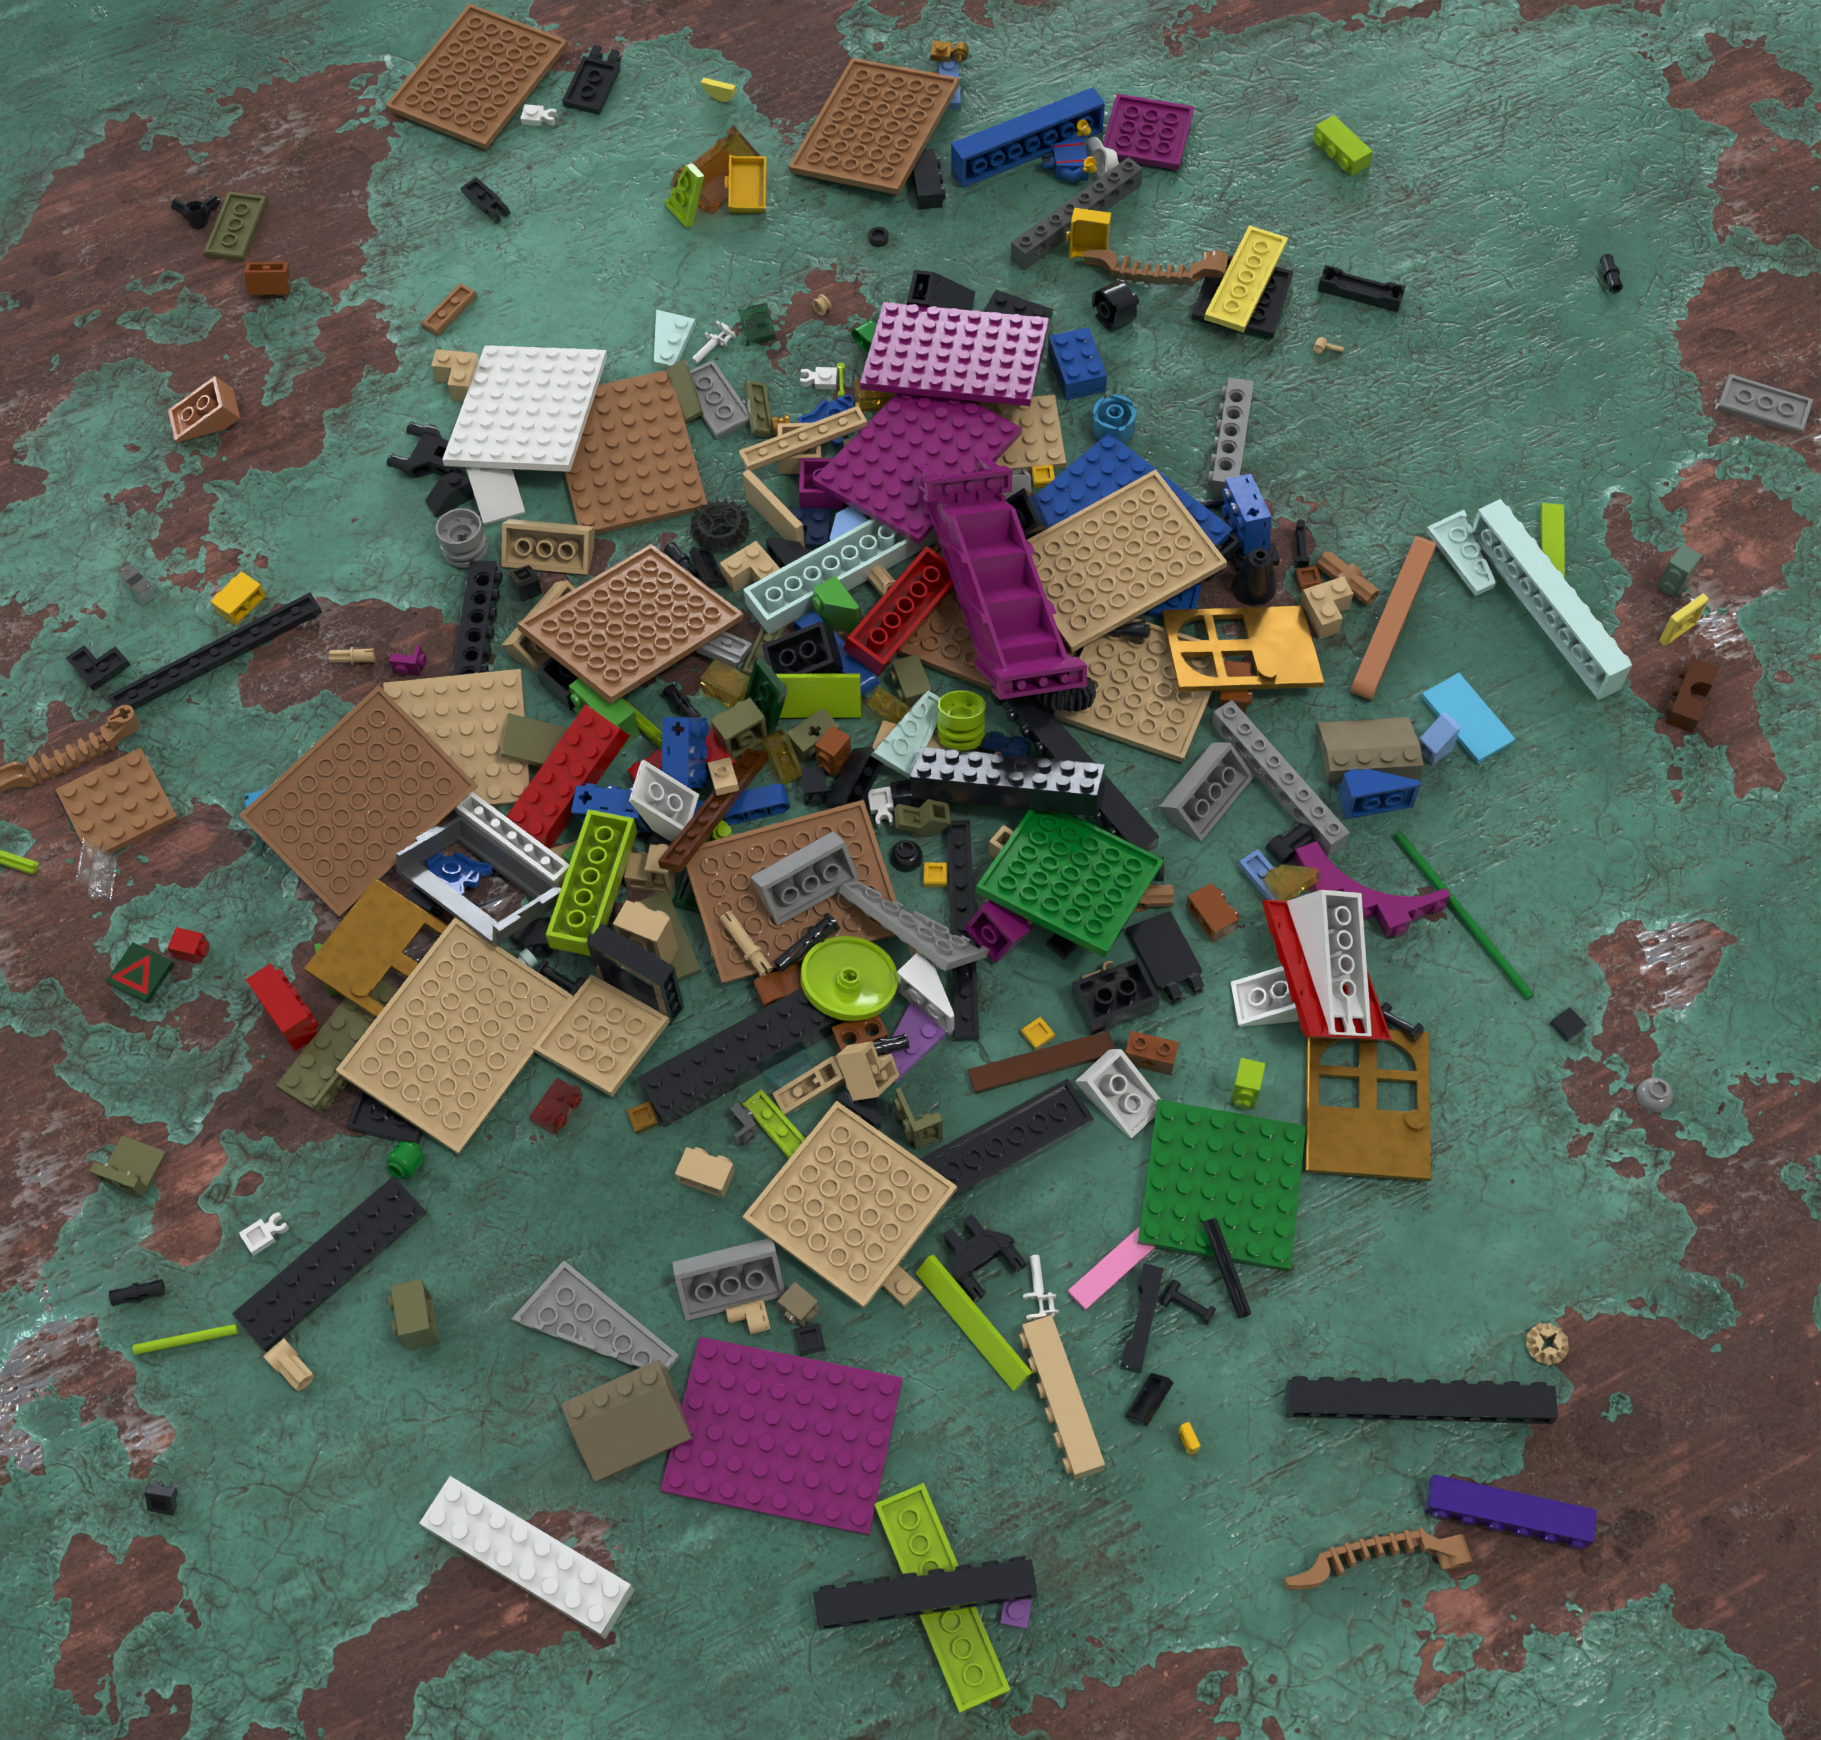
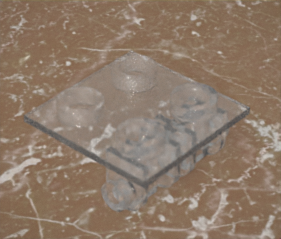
M84 838L76 881L88 888L87 894H89L90 899H98L99 896H103L111 900L118 858Z

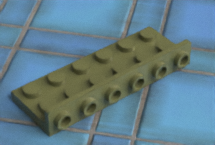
M382 980L372 992L370 998L385 1007L398 989ZM344 998L276 1084L277 1088L321 1115L324 1110L331 1107L337 1093L343 1090L349 1083V1081L338 1075L335 1070L376 1018L347 998Z

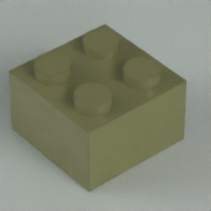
M751 698L736 703L733 708L717 714L711 720L714 735L734 760L741 757L747 748L755 749L768 741L765 717Z
M419 1279L391 1286L392 1295L388 1296L390 1310L395 1312L396 1320H392L394 1335L398 1336L400 1343H404L408 1350L440 1343L432 1293L424 1281Z

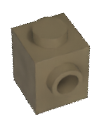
M796 1282L778 1300L779 1309L784 1312L783 1317L792 1325L797 1323L803 1327L806 1323L811 1324L819 1314L818 1301Z

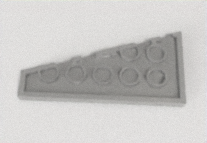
M857 880L844 883L840 887L839 893L846 897L848 902L857 905L867 916L873 917L880 922L883 928L892 931L902 942L911 945L918 954L927 957L941 970L947 971L986 958L990 949L981 946L979 949L969 944L971 939L963 935L959 937L950 934L946 926L917 911L911 914L903 910V904L897 901L891 902L882 899V893Z
M565 1261L558 1266L512 1317V1321L635 1368H641L659 1360L667 1366L669 1371L680 1358L674 1350Z

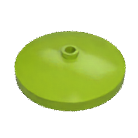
M836 936L816 944L805 956L800 973L803 992L811 1004L826 1015L847 1021L866 1020L882 1013L892 1003L898 986L897 969L890 956L878 945L853 936Z

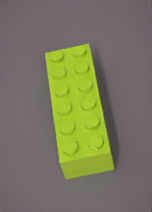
M588 809L546 932L550 948L591 956L587 946V938L590 933L593 934L600 924L607 927L637 835L634 818Z

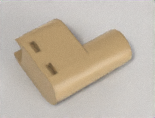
M763 1299L726 1308L729 1324L747 1319L751 1335L771 1329Z

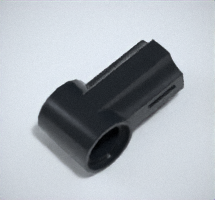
M1300 822L1283 836L1279 834L1272 838L1266 845L1265 850L1281 866H1284L1293 859L1297 848L1307 845L1314 839V834L1306 823Z

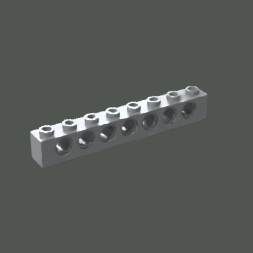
M1231 700L1215 710L1211 726L1226 743L1233 745L1247 767L1297 824L1300 822L1306 823L1311 828L1314 834L1312 841L1318 842L1325 855L1329 857L1345 847L1350 834L1347 828L1234 701Z

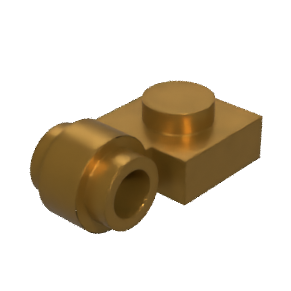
M933 41L930 61L950 62V59L954 58L958 62H963L968 57L969 47L965 42H958L952 47V42Z

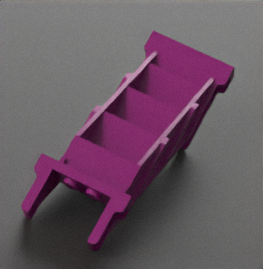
M978 457L979 472L946 476L937 475L925 464L917 465L921 480L918 482V488L922 490L923 498L926 501L973 640V649L976 651L974 667L994 686L992 687V692L1001 700L1086 687L1087 664L1079 657H1071L1066 653L1053 614H1057L1054 604L1046 597L1031 555L1035 554L1033 545L1025 538L1015 508L1006 501V496L1002 494L1012 492V470L1007 466L997 465L988 457Z

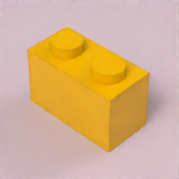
M241 571L210 602L219 616L237 626L266 595L260 583Z

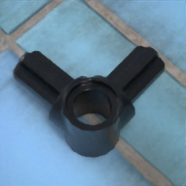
M212 195L203 203L200 201H190L186 204L174 199L172 200L171 209L183 214V218L189 221V225L192 228L199 229L207 225L210 211L220 204V200L216 195Z

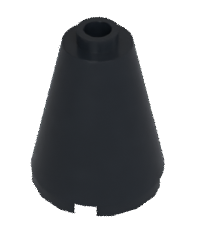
M1256 548L1249 553L1233 579L1232 588L1234 595L1243 604L1256 606V604L1263 603L1264 605L1270 602L1276 593L1277 584L1271 554L1263 548Z

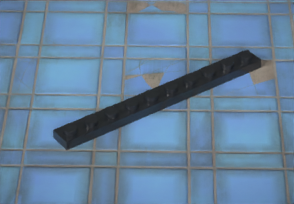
M310 592L107 695L114 710L121 705H129L135 709L322 613L321 608Z
M970 820L950 821L951 824L947 827L951 934L959 937L963 935L971 939L969 944L975 946V940L964 929L974 916ZM976 961L952 969L955 1040H979Z

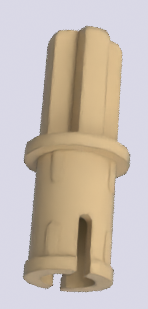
M351 647L350 650H330L329 661L351 662V665L355 663H375L374 648L354 649V647Z

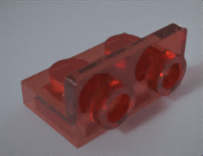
M556 1078L529 1116L530 1121L555 1135L558 1129H562L566 1125L570 1112L580 1105L583 1096L580 1087L576 1084L571 1086L563 1080Z

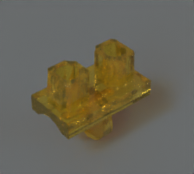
M879 685L875 686L871 697L865 704V706L895 724H898L910 710L908 705Z

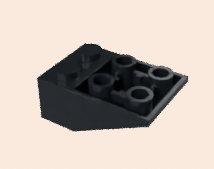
M914 270L907 306L914 304L918 307L935 306L938 308H956L972 311L975 291L935 272Z

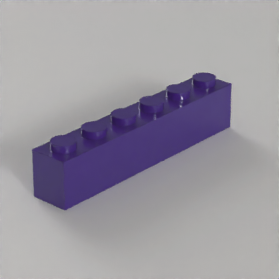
M1435 1474L1432 1475L1428 1482L1425 1512L1431 1513L1433 1518L1448 1520V1517L1459 1519V1523L1467 1526H1475L1477 1523L1486 1525V1529L1490 1531L1502 1532L1504 1529L1513 1531L1515 1536L1529 1538L1532 1535L1541 1537V1541L1545 1543L1557 1544L1558 1541L1568 1543V1547L1577 1550H1584L1585 1547L1588 1548L1594 1543L1597 1510Z

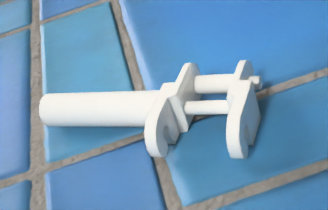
M716 321V327L722 332L718 336L716 334L709 335L708 332L704 333V337L708 342L691 358L695 365L718 344L726 348L728 346L727 342L730 339L736 338L735 333L729 330V326Z
M1032 1255L1029 1259L1034 1293L1024 1294L1023 1299H1037L1040 1312L1027 1315L1026 1321H1031V1319L1038 1320L1050 1315L1055 1317L1056 1314H1059V1310H1055L1053 1300L1057 1298V1295L1052 1294V1292L1043 1295L1044 1285L1040 1256ZM1048 1300L1049 1310L1043 1309L1042 1301Z

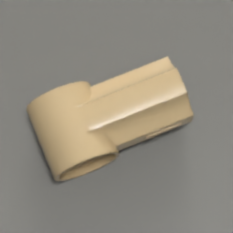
M877 565L867 574L868 581L882 597L896 582L883 566Z
M283 1338L263 1357L278 1373H281L293 1388L300 1391L312 1383L315 1375L298 1358V1353Z

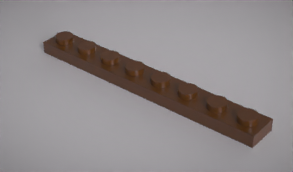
M750 748L745 750L733 765L739 791L716 796L714 789L658 860L661 869L682 872L769 760L768 752Z

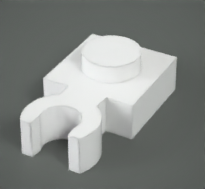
M524 104L521 124L541 126L542 122H545L548 125H555L554 117L558 116L557 110L547 109L545 111L544 106Z
M816 367V372H812L809 369L801 370V377H807L806 379H800L802 387L815 384V389L836 390L837 368Z
M890 787L870 790L868 801L871 815L877 814L875 817L877 828H881L880 821L882 819H887L889 825L893 826V816L890 812L894 811Z
M279 1212L273 1214L269 1218L268 1223L265 1224L260 1219L239 1233L253 1256L276 1242L273 1235L283 1234L289 1229L286 1223L276 1226V1223L283 1218Z

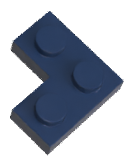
M787 508L803 524V530L807 531L806 548L817 549L828 543L831 509Z
M991 731L990 733L987 732L984 736L982 747L1001 751L1002 755L1027 757L1032 742H1028L1020 736L1010 738L1004 736L1001 732Z

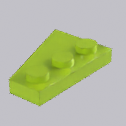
M694 164L685 166L678 178V185L676 188H672L670 192L671 197L664 202V205L686 228L693 226L704 181V175Z

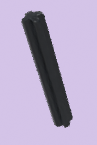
M1211 1218L1204 1221L1203 1225L1237 1317L1245 1318L1251 1315L1250 1307L1216 1218Z

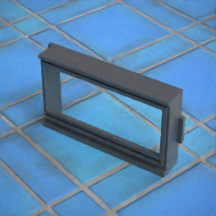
M463 816L457 817L440 828L436 825L416 837L415 843L396 853V873L494 947L499 946L502 940L554 908L561 891L560 887ZM458 841L535 899L500 922H497L421 865V863Z

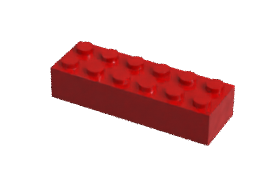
M926 546L847 637L843 650L880 676L955 588L945 559Z
M585 704L506 817L545 847L551 849L574 816L571 810L576 785L585 786L586 783L597 784L630 735Z

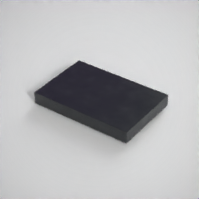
M360 1090L346 1126L350 1131L399 1143L405 1141L409 1143L415 1142L419 1145L423 1135L422 1130L362 1090Z

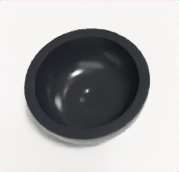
M903 840L892 847L889 860L896 870L912 872L922 864L923 852L915 842Z

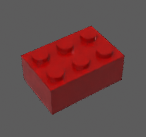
M270 963L248 977L246 981L292 1049L296 1052L310 1043L318 1033L316 1027L319 1024L307 1005L302 1001L298 992L290 984L281 968L276 971Z

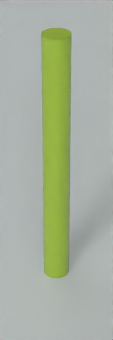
M232 1324L134 1344L132 1349L134 1355L221 1338L239 1334L238 1324Z

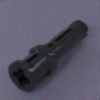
M825 913L823 919L815 926L808 927L807 934L773 961L781 972L786 971L788 967L820 942H824V939L834 931L838 932L840 930L839 924L829 913ZM803 945V948L801 950H799L796 954L789 958L791 954H793L797 949H799Z

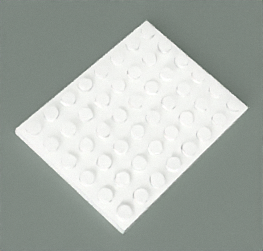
M484 346L479 364L443 456L444 466L570 472L607 360L606 350Z

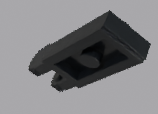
M477 177L460 188L461 193L486 215L488 214L495 223L501 221L499 214L494 210L497 207L504 216L507 217L511 214L509 208L501 201V198Z

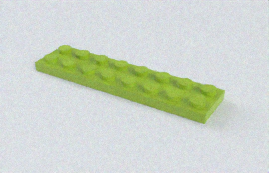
M924 1483L874 1504L902 1574L917 1573V1576L928 1575V1571L932 1569L942 1568L944 1572L955 1571V1567L959 1566ZM976 1607L920 1615L959 1714L1011 1691Z

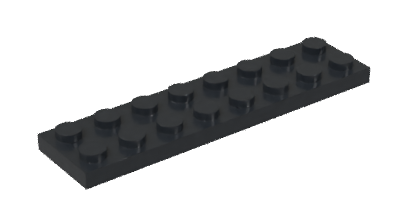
M1066 1079L920 1160L957 1186V1191L948 1201L950 1202L1093 1123L1094 1118L1070 1081Z
M393 1176L232 1314L263 1350L267 1352L427 1214L426 1211Z

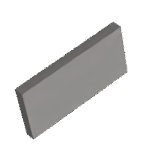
M714 360L690 370L704 412L701 418L716 440L750 424L748 409Z
M1729 374L1717 410L1801 436L1813 399Z

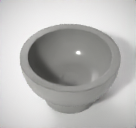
M1648 1078L1637 1087L1636 1097L1644 1109L1659 1113L1671 1106L1673 1091L1666 1081L1660 1078Z

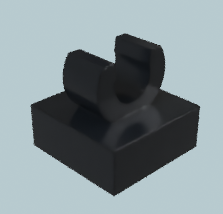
M159 1481L156 1485L149 1484L145 1491L147 1511L173 1515L177 1509V1484L173 1483L171 1488L164 1487L163 1481Z

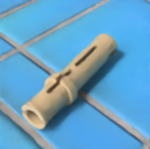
M732 911L726 912L727 917L723 914L719 920L745 953V959L753 964L761 977L766 975V971L770 973L774 967L762 954V948L759 945L756 946Z

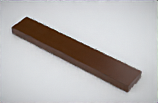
M1108 1030L968 1069V1074L974 1093L978 1094L1097 1061L1109 1049H1115Z

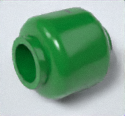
M402 1141L398 1143L387 1155V1170L398 1179L412 1177L424 1163L422 1148L415 1142Z

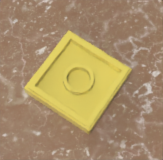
M1703 593L1673 614L1659 642L1663 646H1667L1698 623L1709 598Z

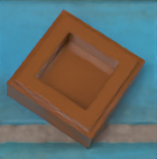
M1317 566L1295 569L1294 574L1300 592L1322 584Z

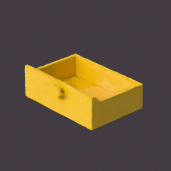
M729 155V176H725V188H729L728 207L730 213H766V156Z
M1074 208L1071 231H1067L1066 242L1070 241L1069 259L1074 257L1083 258L1084 251L1108 250L1111 213Z

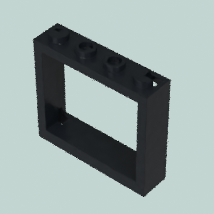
M600 924L593 934L590 933L587 938V946L598 978L668 1016L670 1020L668 1025L671 1026L684 1009L674 966L605 925ZM617 963L623 966L624 968L628 969L629 971L633 972L634 974L645 979L646 981L650 982L653 986L647 984L646 982L642 981L641 979L637 978L636 976L632 975L626 970L620 968L619 966H617Z

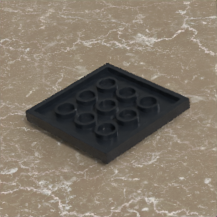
M1228 256L1226 271L1233 259L1231 256ZM1275 267L1244 332L1273 339L1294 271ZM1205 277L1192 314V320L1222 326L1204 320L1223 277Z

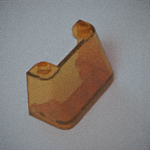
M734 125L726 131V137L717 140L712 148L691 163L704 175L698 207L706 213L710 211L715 213L721 207L720 203L728 198L729 188H725V176H729V155L760 156ZM685 165L676 170L670 182L673 188H676L678 185V178Z

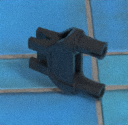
M410 421L406 428L407 434L421 438L411 456L404 458L391 453L390 457L387 458L388 467L399 469L406 476L413 478L423 477L432 473L444 476L452 472L451 468L444 466L442 460L449 441L444 440L438 428L432 424L425 426Z
M973 1214L964 1219V1227L972 1238L963 1243L951 1228L944 1233V1241L955 1255L954 1280L963 1287L972 1301L976 1303L979 1301V1297L982 1299L986 1295L985 1290L982 1289L973 1277L977 1271L997 1257L1002 1256L1015 1274L1020 1272L1019 1268L1023 1270L1028 1263L1015 1249V1240L1011 1236L984 1229Z

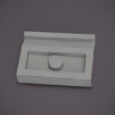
M724 632L698 648L697 652L736 669L738 664L751 651L752 643Z

